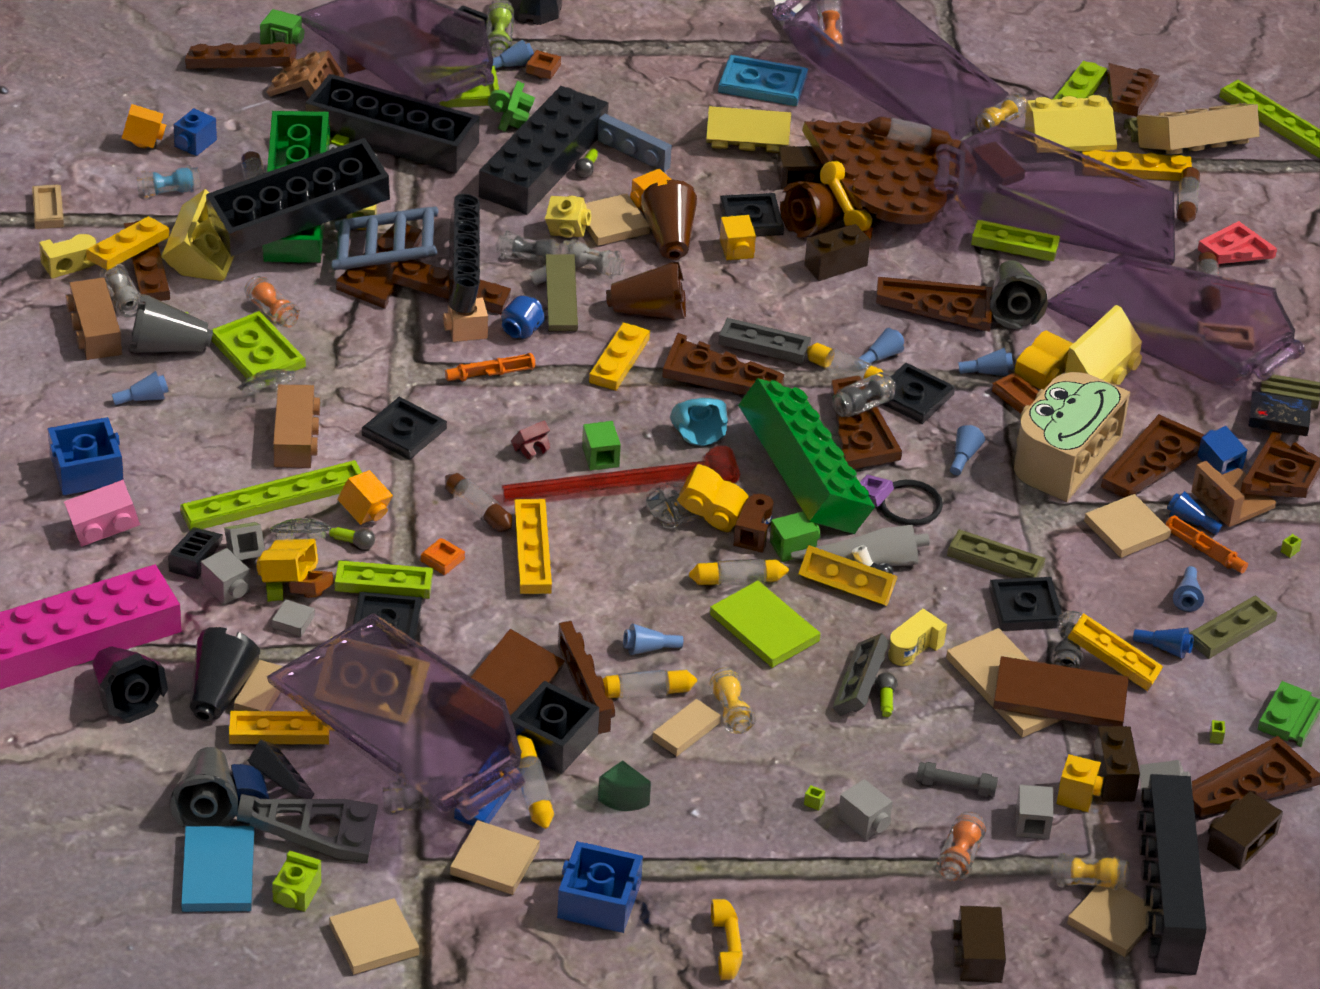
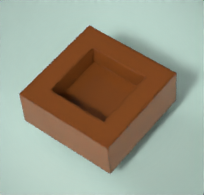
M536 50L526 64V73L551 80L561 66V56Z
M312 570L308 572L302 582H289L290 593L304 594V597L307 598L320 596L325 589L334 584L333 573Z

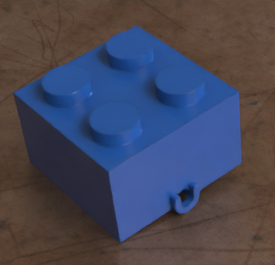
M108 417L47 428L50 458L63 495L99 489L124 480L122 455L118 446L120 445L118 432H113Z
M576 841L570 860H565L562 869V875L564 876L558 890L557 918L624 933L641 885L643 856Z

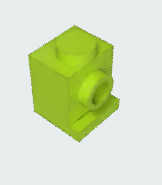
M289 850L285 863L272 883L273 902L287 908H294L305 912L322 883L321 860Z

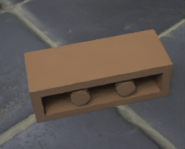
M105 278L69 282L70 294L65 295L68 312H73L71 313L73 331L78 330L76 331L78 349H84L87 360L122 355L121 332Z
M278 384L274 431V467L311 468L312 456L318 455V437H313V435H319V417H314V415L320 416V397H314V385Z

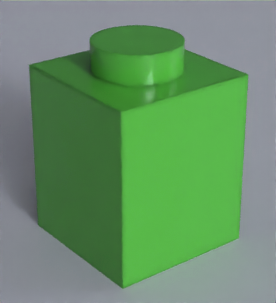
M613 421L583 424L582 449L589 470L620 467L621 444Z
M803 511L771 520L770 543L782 562L793 559L791 558V552L807 549L808 545L817 547V540L820 539L819 526L817 523L810 522Z

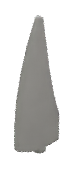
M913 525L882 528L862 536L816 548L855 561L852 550L858 546L865 545L872 562L878 565L888 563L891 566H906L919 563L917 547L929 546L930 541L928 533L915 535ZM807 549L791 552V558L803 560Z

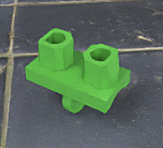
M516 82L512 96L504 90H495L489 95L488 105L495 112H503L498 129L504 132L508 125L519 129L528 120L529 111L535 97L522 92L524 83Z

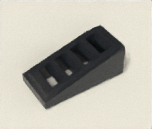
M193 527L170 552L168 556L169 572L199 579L201 575V561L215 553L223 540V534Z
M260 740L247 760L249 764L292 794L304 799H312L315 793L278 746L265 740Z

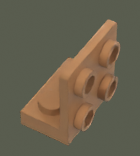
M329 50L319 53L313 51L304 58L297 60L295 58L291 66L282 67L280 73L272 79V84L266 92L270 97L303 87L306 95L310 98L329 74L343 78L345 75Z
M1207 461L1196 465L1191 492L1228 527L1274 509L1276 506V501L1269 495L1244 494L1240 492L1242 482L1247 475L1240 468L1221 475Z

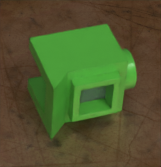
M272 9L260 24V45L284 42L297 46L302 43L305 30L302 28V16Z

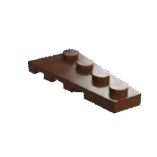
M1108 63L1107 83L1109 84V102L1113 111L1137 117L1158 86L1160 75L1153 74V71L1145 68L1136 70Z
M406 223L405 249L418 247L422 239V230ZM394 224L377 240L376 253L393 251ZM398 262L347 269L336 280V290L386 309L389 297L397 287V284L391 282Z
M878 277L876 304L987 332L991 330L992 311L990 309V296L992 287Z
M681 333L676 335L662 373L663 378L746 395L757 378L769 382L774 380L783 386L785 376L783 373L752 361L746 364L740 362L736 358L737 355L727 351L724 354L710 350L711 345L699 341L697 344L687 341V336Z
M859 375L836 379L831 382V394L840 446L844 453L843 457L853 469L899 461L902 457V450L872 397L863 400L862 405L853 410H849L843 405L842 399L845 393L852 390L861 392L867 389Z
M1158 414L1102 478L1101 487L1124 498L1138 493L1196 456L1204 434Z
M1276 736L1193 780L1194 812L1202 817L1228 810L1236 799L1241 800L1250 791L1265 800L1320 785V773L1279 736Z

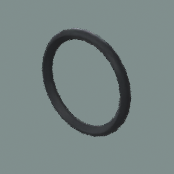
M905 479L893 482V487L908 485L927 490L936 500L937 506L935 511L922 519H906L890 512L885 504V500L879 505L882 512L895 522L905 525H923L939 516L943 508V501L937 490L922 481Z

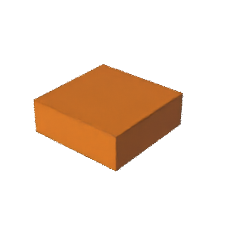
M443 538L438 539L421 553V562L443 575L449 573L465 560V551Z

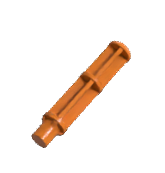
M527 353L465 365L459 364L456 368L446 369L445 377L447 381L459 379L464 382L469 377L487 374L489 376H500L505 373L528 369L533 370L536 362L534 355Z
M1176 515L1171 516L1166 521L1165 525L1171 530V533L1192 545L1193 548L1215 559L1227 569L1233 568L1241 574L1246 571L1248 563L1239 558L1237 552L1231 551L1205 535L1204 532H1200L1185 523Z

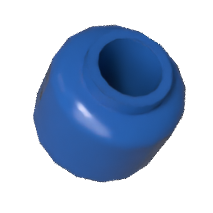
M520 295L514 298L501 314L502 327L513 338L526 339L531 337L544 322V312L541 303L537 299Z

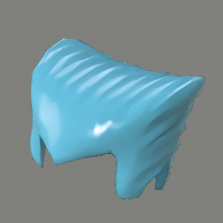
M714 398L690 399L676 404L671 411V423L680 432L683 439L690 444L706 446L718 442L726 435L728 416L726 404L722 400Z

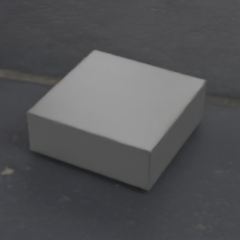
M285 599L272 619V628L302 637L315 617V608Z

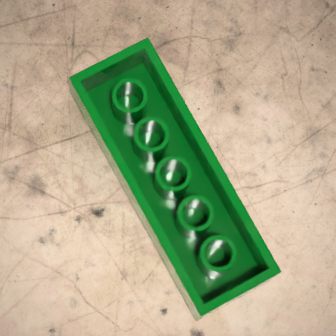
M272 111L267 172L329 151V112ZM324 223L262 245L263 262L321 263Z
M757 378L738 406L808 520L855 534L875 508V505L868 496V490L857 479L856 471L848 465L843 457V451L836 446L831 438V432L820 421L819 413L808 402L806 393L796 387L791 389L782 386L774 380L769 382Z

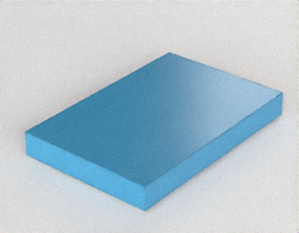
M730 55L719 83L718 92L797 106L808 76V68Z
M186 826L182 912L252 911L254 827Z

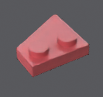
M1240 221L1200 240L1198 250L1201 253H1213L1217 258V264L1273 259L1276 257L1277 252L1275 246Z

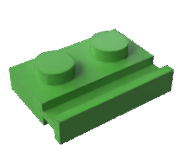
M1282 681L1259 720L1257 730L1275 737L1279 736L1285 741L1292 739L1297 741L1298 746L1302 747L1320 714V699L1311 696L1312 692Z

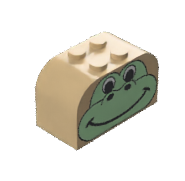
M1081 372L1064 373L1054 378L1044 390L1041 389L1037 393L1035 401L1030 406L1026 405L1021 413L1014 461V471L1018 478L1029 486L1068 502L1122 438L1130 391Z

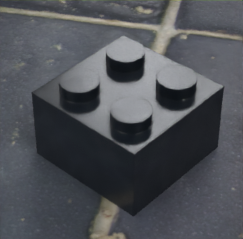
M544 680L508 718L507 747L510 748L518 735L532 739L538 757L537 762L563 774L598 736L600 707Z

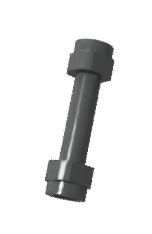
M919 763L917 782L932 786L934 781L978 790L979 796L995 797L998 777H994L992 774L982 773L981 777L937 769V763Z

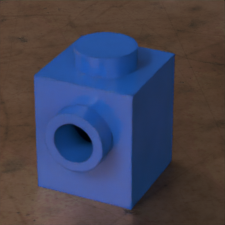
M195 108L173 124L174 147L192 155L198 156L217 140L216 118Z
M1224 426L1216 431L1211 430L1204 434L1201 438L1197 456L1202 462L1207 461L1222 475L1237 468L1243 469L1248 450L1229 428Z

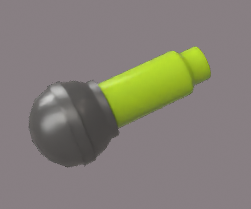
M591 149L583 159L576 162L575 172L578 176L589 177L593 173V164L598 157L596 149Z
M331 527L329 530L330 537L353 543L361 550L370 549L375 543L373 531L367 528L354 531L340 527Z
M888 672L878 675L875 686L880 693V710L884 717L892 715L893 693L898 685L896 677Z

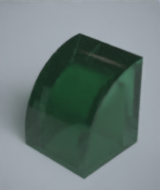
M623 760L599 777L598 800L605 806L619 811H635L650 805L651 781Z

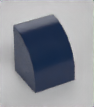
M244 764L231 765L232 779L239 803L241 794L255 796L259 799H269L264 776L258 769Z

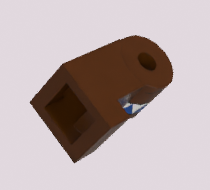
M758 493L748 497L735 524L733 546L761 553L764 552L773 511V500L768 495Z

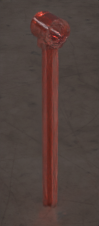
M716 446L710 449L706 455H703L702 461L507 484L502 485L503 501L506 502L514 501V499H531L686 480L697 464L709 467L718 473L724 481L734 484L739 481L741 474L733 450L727 446Z

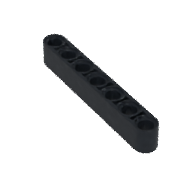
M458 194L454 198L449 224L448 304L451 309L457 312L469 313L474 311L480 284V202L473 195Z

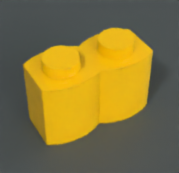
M1045 330L1037 336L1031 346H1028L1016 360L1014 372L1029 384L1044 390L1054 378L1065 372L1069 347L1074 343Z
M697 464L687 476L677 501L686 510L703 516L713 527L729 532L735 526L749 496L736 484L724 481L714 470Z
M275 540L271 547L263 551L257 559V573L262 577V582H302L308 572L313 571L318 564L316 540Z

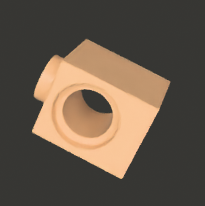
M483 298L476 299L474 311L469 313L457 312L451 309L448 304V313L443 314L445 331L450 330L453 342L488 338V314Z

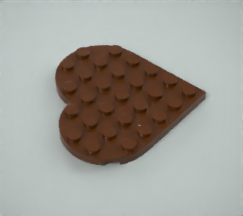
M805 121L802 132L823 166L830 161H838L844 166L845 177L840 180V183L852 205L859 210H862L864 206L867 211L877 214L876 218L899 224H923L935 220L937 215L944 210L947 194L965 190L967 184L972 183L976 172L975 160L964 147L963 142L952 139L953 144L944 150L926 147V138L930 128L924 124L912 126L891 123L887 137L876 135L869 127L868 122Z

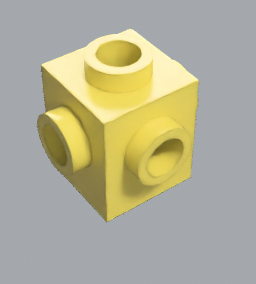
M550 197L545 216L550 235L565 238L584 237L586 226H589L591 223V211L587 209L583 197Z

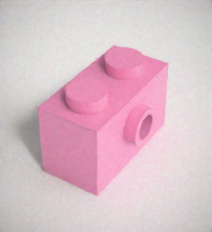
M124 480L64 501L81 547L140 525Z

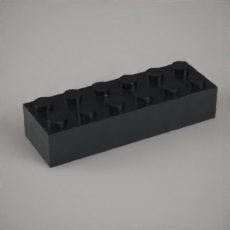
M329 74L305 103V111L329 112L330 137L334 138L336 134L348 137L350 143L365 138L372 150L406 158L445 171L457 173L479 144L480 116L333 74Z
M560 86L479 170L478 197L528 215L598 140V119L604 114L608 115L609 102L575 91L569 87Z
M362 138L207 193L208 218L232 257L390 200L389 175L367 140Z
M1150 774L1148 787H1143L1141 793V806L1144 809L1138 810L1136 821L1137 830H1142L1143 834L1139 838V855L1145 856V860H1142L1141 880L1147 881L1143 891L1144 906L1151 907V911L1146 913V932H1151L1152 937H1149L1148 958H1154L1155 973L1196 975L1207 927L1191 776Z

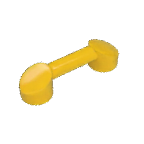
M838 161L827 162L821 169L820 180L831 188L844 212L843 219L845 225L857 224L863 232L867 231L872 224L870 213L865 209L855 210L840 183V180L845 177L844 166Z
M712 899V927H725L728 952H719L718 954L720 980H733L740 969L743 958L737 914L731 903L726 899Z

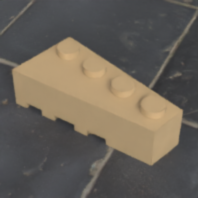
M1240 103L1209 107V111L1207 108L1187 109L1185 112H1161L1159 116L1148 114L1137 116L1139 148L1166 150V154L1182 153V148H1188V151L1204 150L1205 145L1208 144L1212 148L1227 146V141H1232L1233 144L1249 143V138L1260 137L1258 104Z

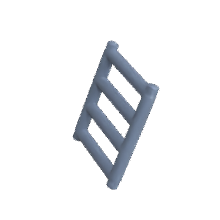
M436 206L335 221V228L338 231L336 260H332L331 264L332 269L345 270L436 256L437 249L433 245L434 217L438 216V208ZM423 219L422 246L405 249L406 222ZM395 223L393 251L376 253L378 226ZM366 228L365 255L348 257L350 230Z

